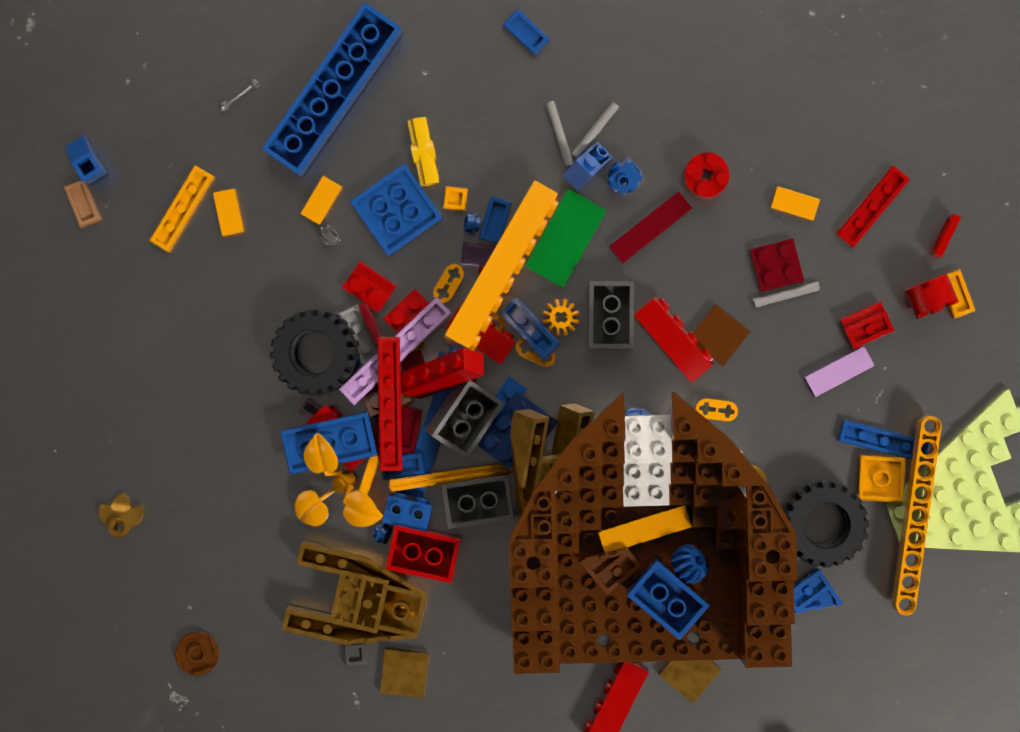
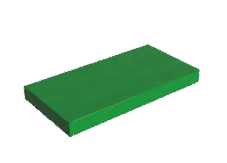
M568 189L525 267L564 288L607 210Z

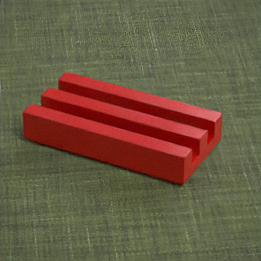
M952 214L947 217L930 252V256L936 259L942 258L961 219L960 216Z

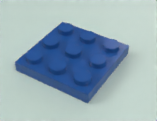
M405 163L350 201L388 256L443 219Z

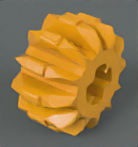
M555 299V308L550 303L547 304L551 313L547 311L542 313L544 316H550V319L543 320V324L551 322L552 325L547 328L549 331L556 327L555 336L559 335L560 329L563 330L564 336H567L566 327L568 326L571 331H575V328L570 323L579 324L578 319H572V316L579 315V311L571 313L570 310L574 308V303L567 308L565 307L567 299L563 300L562 306H559V300ZM557 312L560 314L566 313L567 316L565 318H567V321L565 323L562 321L557 323L555 321V318H557L555 314Z

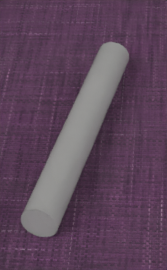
M551 101L546 103V107L565 166L569 167L574 162L555 103Z
M612 102L571 153L572 156L578 159L619 108L616 103Z
M818 282L755 298L753 303L755 308L819 291L820 286Z

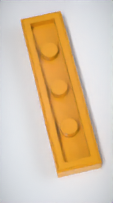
M194 165L149 241L170 253L215 177Z
M682 505L611 527L598 533L604 552L678 532L690 528L692 525L686 506Z

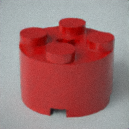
M705 152L694 156L688 162L683 172V184L686 190L692 196L700 199H712L718 196L729 182L730 172L728 165L722 157L715 153ZM703 171L711 174L709 181L707 179L702 180Z
M947 273L905 290L916 319L929 315V312L930 314L943 310L945 305L949 307L959 302Z

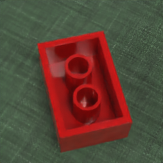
M395 525L386 569L452 583L462 537L431 530L425 532Z

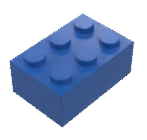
M656 557L626 591L630 599L679 640L710 606L702 596L685 584L682 579H678V576Z

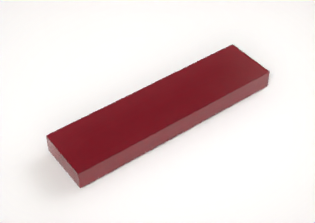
M678 191L609 247L623 264L693 208Z

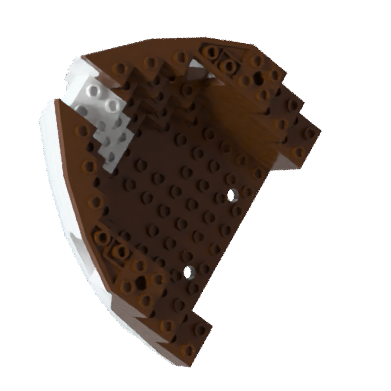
M675 392L670 393L667 415L625 416L624 393H621L568 443L532 493L509 538L514 674L560 673V664L740 659L745 668L792 667L791 624H795L794 580H798L796 531L769 485L732 440ZM686 506L692 527L628 547L642 564V567L609 594L603 591L580 564L579 559L604 553L599 531L675 507ZM689 544L695 545L697 550L701 549L702 555L706 556L705 561L709 566L707 567L708 574L701 581L686 584L702 596L710 606L679 640L630 599L626 591L655 557L678 576L674 572V566L671 565V555L679 547ZM692 631H696L700 635V639L696 643H690L687 640L688 634ZM603 633L610 637V642L604 646L597 642L598 636Z

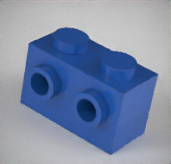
M394 492V495L388 496L383 522L426 532L433 504H430L429 499L416 497V500L407 498V494ZM395 505L400 506V508H401V511H400V512H397V511L395 510V508H394ZM416 511H422L423 516H417Z

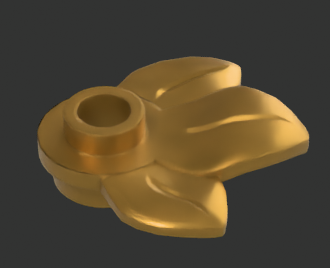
M123 493L114 499L111 506L100 505L99 507L100 520L108 525L109 533L116 538L126 536L130 528L137 526L143 517V507H132L130 500ZM118 522L122 523L123 529L121 531L117 530L116 524Z

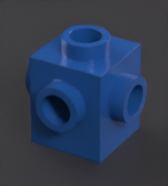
M628 156L622 162L617 161L609 168L608 184L615 192L619 191L622 195L627 191L631 193L638 187V182L643 179V172Z

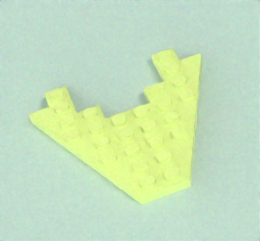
M1010 389L1004 390L938 453L925 548L1020 552V501L1005 506L991 469L992 465L1011 459L1004 437L1020 432V407L1016 408ZM925 465L918 472L921 477L927 474V466ZM909 481L904 485V503L886 502L884 504L899 545ZM918 487L915 490L917 499L924 496V489L922 487ZM919 509L912 512V519L917 521L921 518V511ZM914 531L909 534V542H916L918 534Z

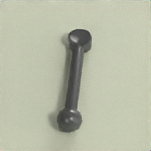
M252 79L248 86L228 101L221 102L219 108L222 111L227 110L232 102L251 88H256L258 81Z

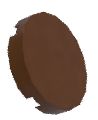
M202 631L190 632L182 637L175 650L176 662L180 669L193 676L205 675L212 671L220 657L219 645L215 638Z

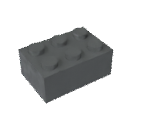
M634 281L588 282V349H634Z
M472 380L454 386L425 431L468 459L505 403Z
M508 474L441 485L448 529L515 519Z

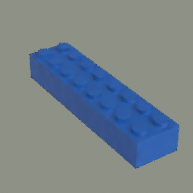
M364 2L267 140L262 150L302 177L402 35V28Z

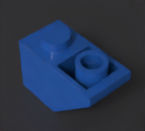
M84 135L65 146L70 162L83 183L90 185L108 173Z
M597 142L571 165L563 174V177L579 191L613 157Z

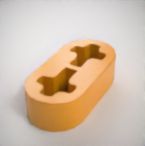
M451 264L445 269L434 288V298L437 297L439 299L440 294L437 291L438 289L443 290L446 284L450 285L447 290L449 297H443L439 300L442 303H447L453 298L464 279V270L461 266ZM459 269L460 278H454L452 283H449L448 281L451 277L448 273L449 270Z
M524 338L520 339L516 344V351L521 357L540 366L549 367L555 362V353L550 356L552 360L546 361L545 364L541 362L542 358L536 355V351L534 354L529 351L525 354L521 353L522 348L519 346L521 343H526Z
M705 398L699 400L695 406V410L706 419L732 421L738 414L737 406L729 401ZM704 402H708L709 407H715V412L707 411L706 415H703V411L699 410V407L703 406ZM727 405H730L733 414H729L728 418H726L724 413L718 412V408L724 409Z

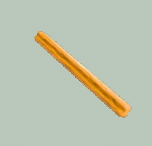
M501 463L392 479L389 480V489L391 492L512 474L513 472Z

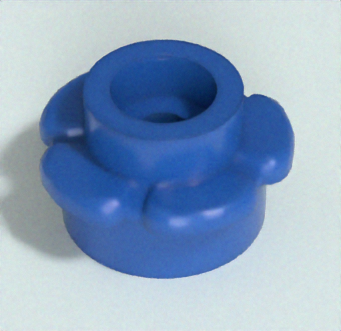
M476 213L473 215L467 214L464 220V232H470V235H473L480 228V218H477Z
M383 523L381 526L377 525L373 532L375 542L386 544L390 539L392 528L388 527L387 523Z

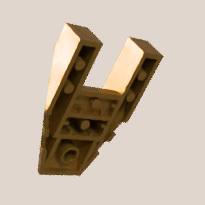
M576 403L560 405L552 455L544 457L542 456L549 417L531 409L514 411L510 436L519 519L536 487L568 443L593 421L595 411Z
M305 540L301 543L296 565L335 573L340 576L331 614L289 605L286 608L282 631L343 645L418 638L427 593L367 557Z

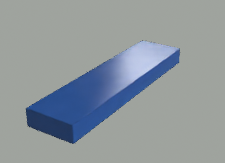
M842 420L837 441L910 460H912L915 440L914 437L847 420ZM925 442L921 447L923 454L928 453L930 445L928 442Z

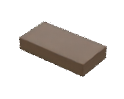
M79 180L64 186L80 228L102 220L88 184Z

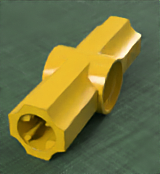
M419 117L408 120V129L412 141L411 151L414 164L417 166L421 187L435 185L439 183V176L435 163V149L433 141L430 139L426 117Z

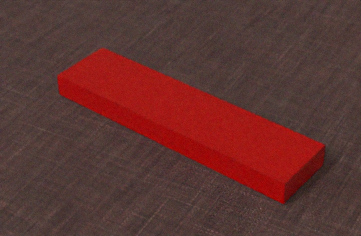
M892 165L835 235L851 248H854L909 182L910 178Z

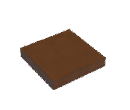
M715 304L693 333L699 340L697 343L702 350L706 348L712 354L713 359L721 366H724L751 331Z

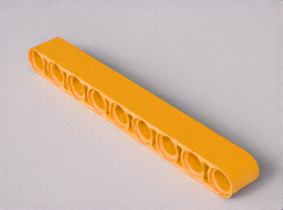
M933 416L921 417L916 426L892 596L893 608L902 615L912 614L917 606L942 428L940 420ZM931 420L934 424V428L930 432H927L924 428L925 422ZM925 442H928L931 446L928 454H923L921 451V447ZM925 464L928 471L925 476L921 477L918 474V469L921 465ZM918 487L924 489V496L920 499H917L915 496V490ZM919 509L921 511V518L914 521L912 519V512ZM916 531L918 539L916 542L910 543L909 534ZM909 554H914V563L907 565L905 562L906 557ZM907 576H911V585L908 587H903V579ZM907 598L909 601L908 607L900 609V601Z

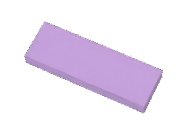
M862 346L804 378L814 397H817L875 365L865 346Z

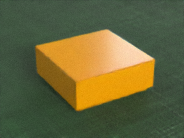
M446 186L443 209L466 211L468 189Z

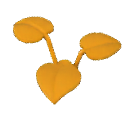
M315 434L305 448V464L314 473L323 472L325 476L336 477L332 481V489L320 498L313 490H306L299 494L295 502V513L298 519L311 526L323 524L328 518V508L322 501L334 492H346L343 504L346 505L343 510V516L351 525L367 527L378 522L383 517V514L377 509L372 499L362 491L351 492L357 481L354 473L350 471H344L343 473L342 471L334 472L338 467L337 456L327 440L321 434Z

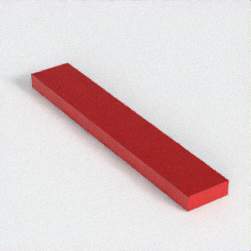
M377 337L380 471H402L400 337Z

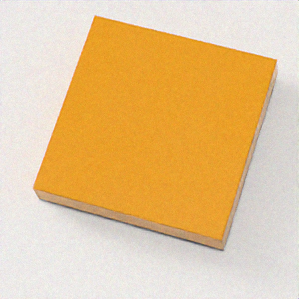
M860 455L858 497L862 501L904 503L906 458Z

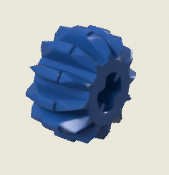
M683 545L671 555V565L674 566V572L678 574V579L682 578L685 584L697 583L708 574L707 567L709 564L705 561L706 556H703L701 549L697 550L695 545Z

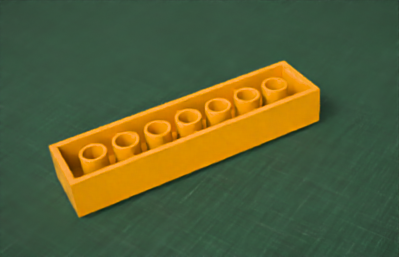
M534 180L446 332L444 343L457 350L466 348L475 351L481 339L479 333L481 331L486 332L493 318L490 314L492 312L496 313L504 299L501 297L502 293L507 294L515 279L512 277L513 274L518 275L526 260L523 258L524 255H530L537 241L534 239L535 236L540 237L548 222L545 220L546 217L551 218L559 203L556 201L558 193Z

